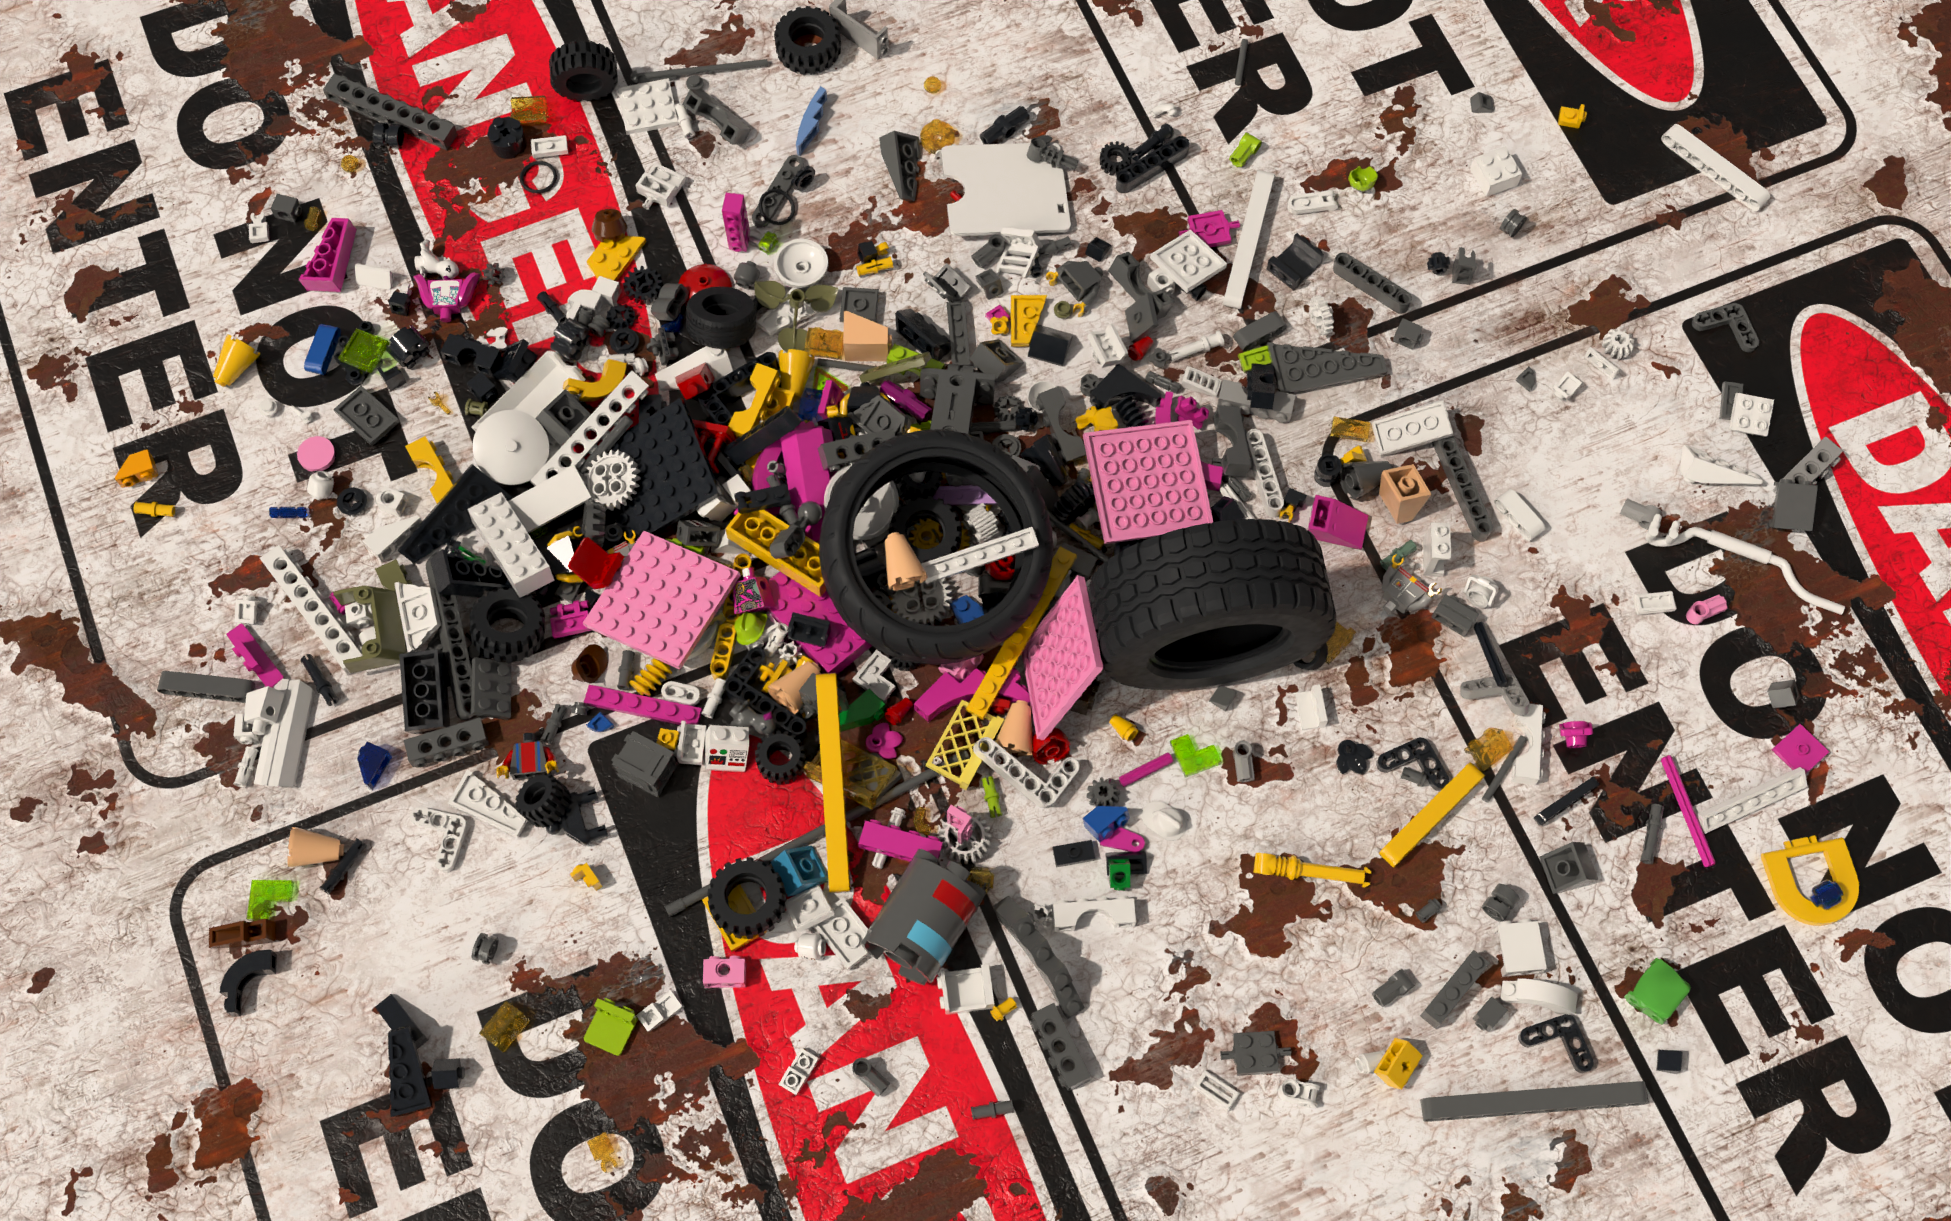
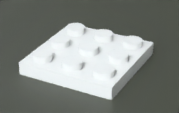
M669 78L618 88L627 135L678 126Z
M1191 229L1151 253L1150 259L1186 293L1221 272L1227 266V263Z

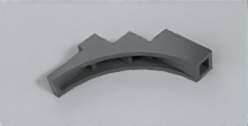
M1010 896L993 905L992 907L999 921L1030 958L1052 992L1064 1016L1069 1019L1085 1007L1072 984L1073 980L1066 966L1054 955L1047 939L1036 930L1029 914Z

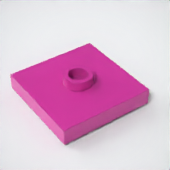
M1801 724L1772 749L1792 770L1801 767L1805 770V774L1829 753Z

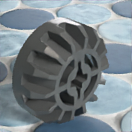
M585 502L582 534L584 535L582 540L589 537L598 546L603 548L606 514L605 507L600 502Z

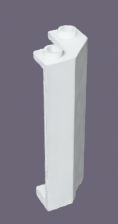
M547 351L472 426V429L476 432L479 425L487 417L503 410H518L536 418L546 406L564 391L563 383L565 380L572 378L585 381L586 379L582 376L583 372L577 366L566 365L563 362L564 358L557 351Z

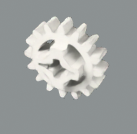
M1323 296L1312 297L1310 299L1311 302H1309L1311 306L1309 308L1311 323L1315 325L1316 330L1322 336L1332 333L1334 328L1332 325L1334 323L1332 307L1328 306Z

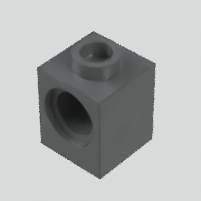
M281 194L276 195L270 208L275 218L296 222L298 216L302 213V207L297 198Z
M1403 318L1395 333L1393 342L1413 350L1415 344L1419 345L1423 338V334H1421L1423 326Z
M1491 996L1473 1017V1020L1476 1021L1475 1024L1481 1030L1490 1032L1508 1010Z

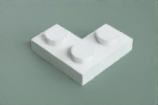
M875 650L853 677V682L866 691L870 688L885 702L895 690V685L882 677L883 673L891 665V659Z

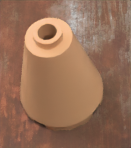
M899 532L889 534L885 540L889 589L891 590L893 587L894 591L903 590L915 586L914 583L918 580L920 583L924 582L928 578L927 573L905 536L899 534Z
M806 662L768 686L770 688L768 692L779 705L783 704L787 707V710L796 714L803 705L799 690L812 673L821 674V669L814 662Z
M1017 700L1016 703H1012L995 741L1009 754L1018 753L1019 756H1032L1031 707L1028 706L1026 701Z
M292 827L288 845L290 855L287 859L288 867L339 860L340 856H344L345 845L341 844L339 839Z

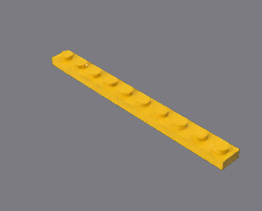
M1061 546L1059 547L1052 559L1047 585L1039 603L1019 629L1005 640L968 704L967 712L984 720L1075 562L1076 554Z

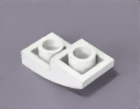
M800 1048L779 1085L797 1095L820 1058L804 1048Z

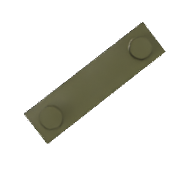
M930 352L911 356L867 369L859 378L861 383L867 381L873 383L884 376L915 367L917 369L924 368L932 357Z

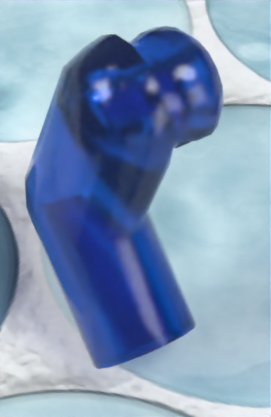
M679 314L674 321L663 324L661 327H664L665 332L677 333L681 328L684 316Z

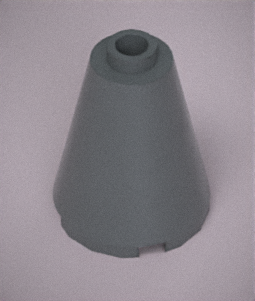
M1388 461L1344 463L1341 467L1343 468L1342 473L1339 474L1340 484L1345 494L1349 493L1352 496L1349 498L1358 499L1378 487L1381 483L1383 470L1392 469L1393 466Z

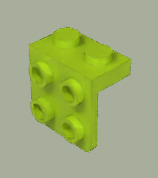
M597 998L594 1005L597 1011L584 1036V1041L613 1055L620 1056L638 1019L633 1014L634 1010L623 1006L621 1009L615 1006L616 1003L607 998H604V1000Z

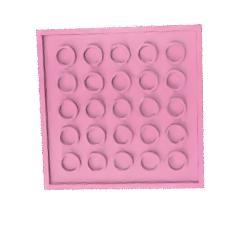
M1192 420L1083 434L1104 544L1147 539L1190 526L1213 523Z
M643 531L622 562L621 568L613 576V582L605 588L583 621V625L681 670L741 575L739 571Z
M1077 575L1035 629L1022 652L1036 736L1040 740H1045L1049 733L1053 731L1054 727L1062 720L1063 716L1072 708L1073 704L1082 696V693L1091 685L1092 681L1103 669L1085 578Z

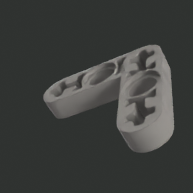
M1505 674L1508 680L1505 687H1498L1494 677L1466 681L1460 686V695L1465 699L1502 694L1513 714L1526 715L1529 712V700L1516 678L1512 675Z

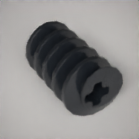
M1134 394L1121 399L1116 405V411L1119 413L1120 418H1122L1126 428L1145 426L1149 423L1147 418L1143 419L1146 414L1144 412L1140 413L1142 407H1137L1139 402L1137 400L1133 401L1135 399Z

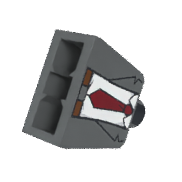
M701 520L678 521L676 537L684 545L718 546L720 527Z

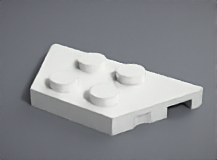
M396 582L394 584L407 653L416 652L441 626L435 590L430 587Z

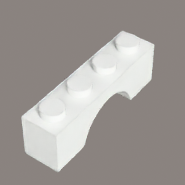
M1529 704V712L1526 715L1515 714L1514 727L1522 731L1527 737L1529 750L1527 754L1516 757L1512 764L1511 782L1536 785L1538 780L1542 779L1543 768L1540 767V761L1543 760L1544 750L1541 749V742L1544 741L1545 736L1542 724H1544L1546 716L1545 712H1543V705Z
M1120 896L1114 900L1101 897L1097 901L1078 899L1077 902L1059 900L1057 903H1053L1054 932L1075 931L1077 923L1083 917L1090 914L1105 916L1111 921L1114 928L1135 927L1136 924L1134 898L1129 899L1128 896Z

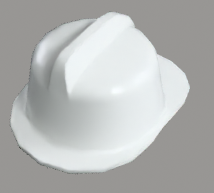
M1161 801L1150 802L1144 807L1142 820L1144 825L1160 837L1171 841L1177 840L1184 835L1186 821L1176 809Z

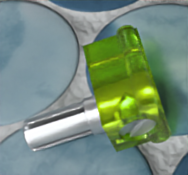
M767 231L762 239L753 235L749 237V241L758 244L760 251L765 252L767 255L770 254L779 242L777 235Z

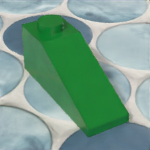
M869 688L849 705L850 708L847 711H842L839 714L840 732L880 720L886 711L885 703Z

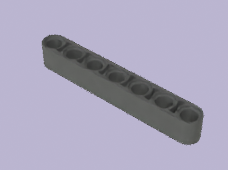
M1454 436L1432 442L1473 538L1479 542L1486 541L1492 532L1493 525ZM1472 512L1478 513L1479 516L1473 515ZM1479 528L1484 529L1486 532H1481Z

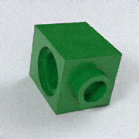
M1108 859L1110 888H1114L1117 891L1130 888L1129 859ZM1117 872L1125 873L1121 879H1116L1114 875Z

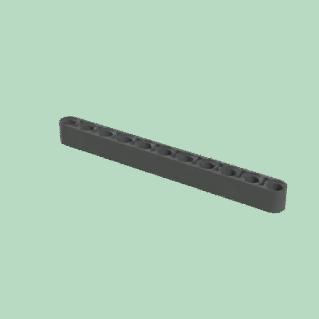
M1637 1081L1429 1097L1421 1099L1420 1102L1423 1121L1432 1122L1639 1106L1648 1104L1649 1100L1645 1082Z

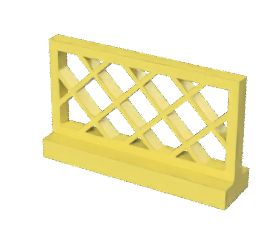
M961 700L926 763V767L960 784V788L967 790L982 762L973 752L974 744L970 743L968 735L978 732L980 739L989 737L994 740L1004 719L987 713L985 718L990 721L988 726L979 728L977 721L979 717L972 714L971 717L962 719L960 711L962 707L967 708L969 703ZM974 720L976 729L966 731L964 722ZM960 723L963 733L953 735L952 725ZM965 736L967 745L958 748L955 738ZM952 740L954 749L944 751L943 741ZM981 743V750L987 752V745L985 743ZM969 749L970 759L962 761L959 751ZM956 752L959 762L948 764L946 755ZM943 756L945 765L938 767L932 764L933 759ZM960 765L962 770L961 776L953 775L950 767Z

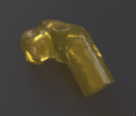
M917 807L913 819L915 828L918 833L929 835L931 827L929 824H924L923 821L926 809Z

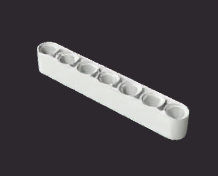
M1674 124L1662 135V142L1668 148L1750 209L1758 211L1770 199L1768 190L1679 124Z

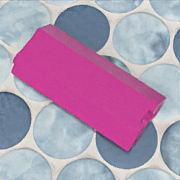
M824 426L802 430L795 428L780 438L791 504L795 505L797 515L799 507L804 502L813 501L820 505L822 509L821 520L815 525L807 526L805 529V536L819 544L821 526L825 514V490L829 481L838 470L830 472V469L823 470L818 448L821 444L833 442L832 431L825 429Z

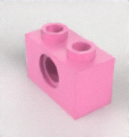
M710 956L709 959H704V987L746 988L745 959H741V956H730L729 959ZM722 968H730V972L727 975H720Z

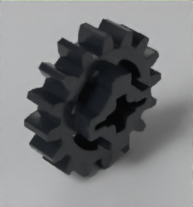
M641 266L640 270L634 267L633 273L628 271L629 277H624L625 283H623L626 296L629 295L630 300L635 298L636 303L642 300L643 304H645L646 300L653 302V297L658 298L663 282L661 275L657 274L656 269L651 271L650 266L647 269Z

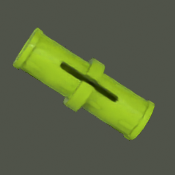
M985 777L981 779L985 791L984 800L988 803L990 817L996 818L995 809L997 816L1000 817L1003 813L998 799L1000 796L996 792L994 777H988L989 785Z

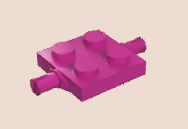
M1223 210L1191 215L1187 219L1190 227L1189 230L1191 229L1209 247L1231 244L1230 229L1240 228L1239 220L1228 222ZM1189 230L1179 231V236Z

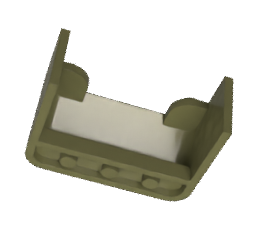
M365 585L333 591L340 605L357 602L360 605L371 604L376 639L368 640L363 644L361 657L343 660V664L349 672L356 673L400 664L399 654L407 653V647L396 592L390 589Z

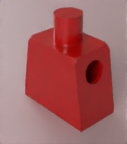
M706 362L675 377L677 386L685 400L708 390L715 379Z

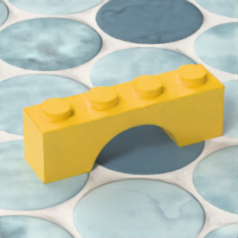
M759 363L756 364L750 377V382L757 390V399L749 409L734 412L728 425L737 438L757 426L760 421H763L767 404H771L773 399L772 393L775 388H778L781 381L778 370Z
M426 436L405 447L417 469L428 468L437 473L436 481L431 487L430 492L438 504L453 486L451 482L453 477L449 469L444 470L443 466L446 464L441 455L436 456L435 451H437V448L433 441L429 442Z

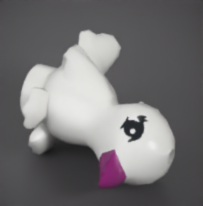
M426 239L420 243L421 256H415V267L417 271L420 270V274L424 278L427 277V273H438L444 280H452L457 277L459 268L450 258L446 259V257H444L443 261H440L429 249L430 240Z

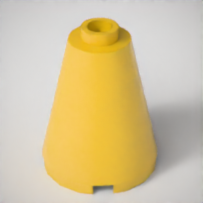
M229 334L225 337L213 374L214 382L222 387H225V385L230 386L261 354L260 352L254 353V348L239 339L235 340L233 338L231 340L232 336Z
M788 349V353H783V350H780L778 359L781 387L795 392L794 402H797L802 397L815 362V355L810 357L809 352Z

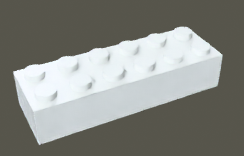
M502 492L467 509L474 526L519 598L554 581L549 565Z

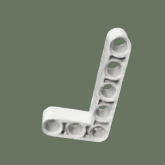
M983 737L973 746L976 756L1040 808L1053 804L1079 770V762L1075 758L1069 757L1061 761L1047 780L1043 782L991 738ZM981 743H985L987 745V752L981 750ZM996 755H999L1003 758L1002 765L996 762ZM1065 763H1069L1071 765V772H1068L1065 769ZM1011 768H1015L1018 771V777L1012 776ZM1054 778L1059 779L1060 787L1054 785ZM1027 780L1033 783V790L1027 788ZM1042 793L1048 795V803L1042 800Z

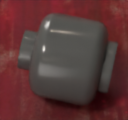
M754 262L739 263L734 274V279L738 286L744 289L754 287L755 281L760 276V271L756 268L757 265Z

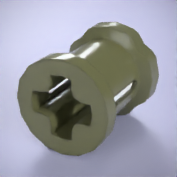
M468 399L466 402V415L474 414L482 417L488 411V402L480 403L473 401V399Z

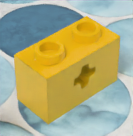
M1394 1038L1374 1073L1388 1086L1402 1090L1423 1055L1409 1041Z

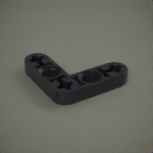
M1422 737L1381 754L1376 762L1379 771L1388 773L1416 760L1421 770L1427 775L1426 778L1434 790L1441 791L1449 783V777L1428 740ZM1418 743L1420 746H1425L1423 751L1421 749H1417L1414 751V753L1412 752V750L1417 747ZM1399 751H1406L1408 758L1405 760L1398 757ZM1394 757V760L1389 763V767L1386 764L1382 765L1383 759L1389 761ZM1428 759L1434 761L1435 767L1432 769L1427 768L1425 761ZM1437 777L1444 780L1442 785L1435 782Z
M1569 1014L1526 1027L1519 1033L1518 1040L1520 1044L1527 1048L1561 1037L1571 1063L1578 1073H1587L1594 1065L1593 1058L1575 1018ZM1564 1019L1566 1022L1571 1023L1569 1029L1567 1027L1557 1029V1026L1561 1025ZM1550 1026L1553 1030L1552 1036L1544 1035L1542 1027ZM1526 1032L1528 1035L1535 1034L1536 1032L1538 1036L1531 1039V1042L1524 1039ZM1570 1039H1577L1580 1042V1048L1573 1049L1569 1044ZM1583 1050L1584 1053H1582L1580 1056L1577 1055L1575 1057L1574 1054H1577ZM1581 1058L1583 1061L1588 1062L1585 1067L1579 1065Z

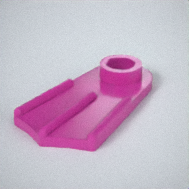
M1119 827L1110 838L1100 842V846L1136 853L1143 850L1145 841L1142 836ZM1138 842L1139 846L1134 847L1132 843Z

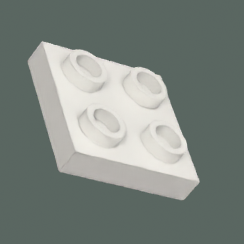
M1736 393L1729 430L1767 437L1774 400Z

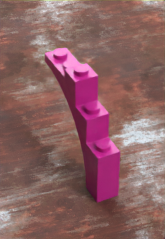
M975 668L961 683L958 678L945 672L914 703V710L929 723L941 712L960 704L961 700L971 701L986 672ZM1013 668L996 698L1010 700L1012 703H1016L1017 700L1026 701L1028 706L1031 707L1029 691L1024 685H1019L1021 680L1020 673L1016 668Z

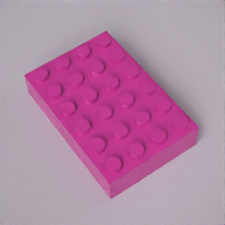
M780 571L767 581L775 607L764 610L766 612L769 611L776 622L789 626L793 612L830 622L831 631L825 648L793 640L797 646H801L806 656L820 667L823 674H839L872 647L871 644L863 640L842 619L827 590L819 597Z

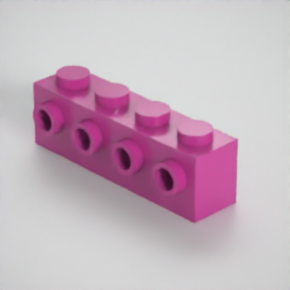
M870 820V822L865 821L858 844L859 848L910 862L918 849L931 853L939 860L943 842H940V839L934 836L926 838L920 836V833L909 830V832L901 831V828L898 826L890 825L887 827L883 826L880 821Z

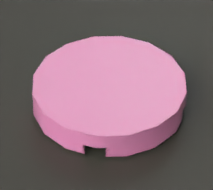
M315 436L302 442L297 451V458L302 467L308 471H324L334 462L336 452L330 440L325 437Z

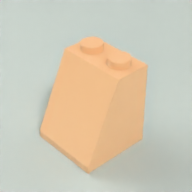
M844 311L843 347L845 361H887V356L893 347L892 335H888V327L849 311Z
M1412 464L1383 470L1379 494L1395 522L1399 524L1412 521L1432 495L1416 467Z

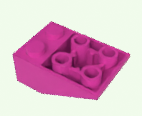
M1315 495L1307 530L1319 541L1362 550L1369 515L1336 499Z

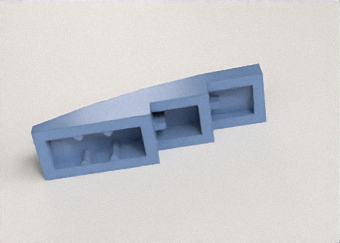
M821 86L811 99L798 130L796 150L799 156L820 131L818 121L823 116V105L827 101V91Z

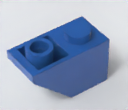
M1097 806L1082 819L1084 827L1099 842H1102L1104 839L1110 838L1117 828L1126 825L1130 816L1126 807Z

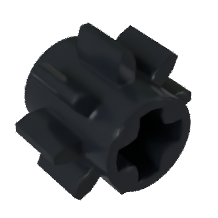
M1443 252L1433 253L1431 258H1428V270H1432L1434 274L1440 275L1449 269L1450 258L1445 257Z
M1032 408L1019 409L1015 416L1016 425L1021 426V430L1034 429L1038 422L1037 413L1032 412Z

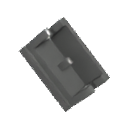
M1459 247L1452 267V283L1470 285L1477 268L1474 250L1471 252V257L1468 258L1465 256V248Z

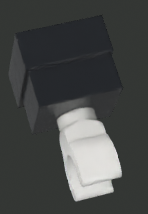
M403 283L400 292H393L388 302L391 313L408 316L411 304L409 296L412 293V290H409L410 284Z

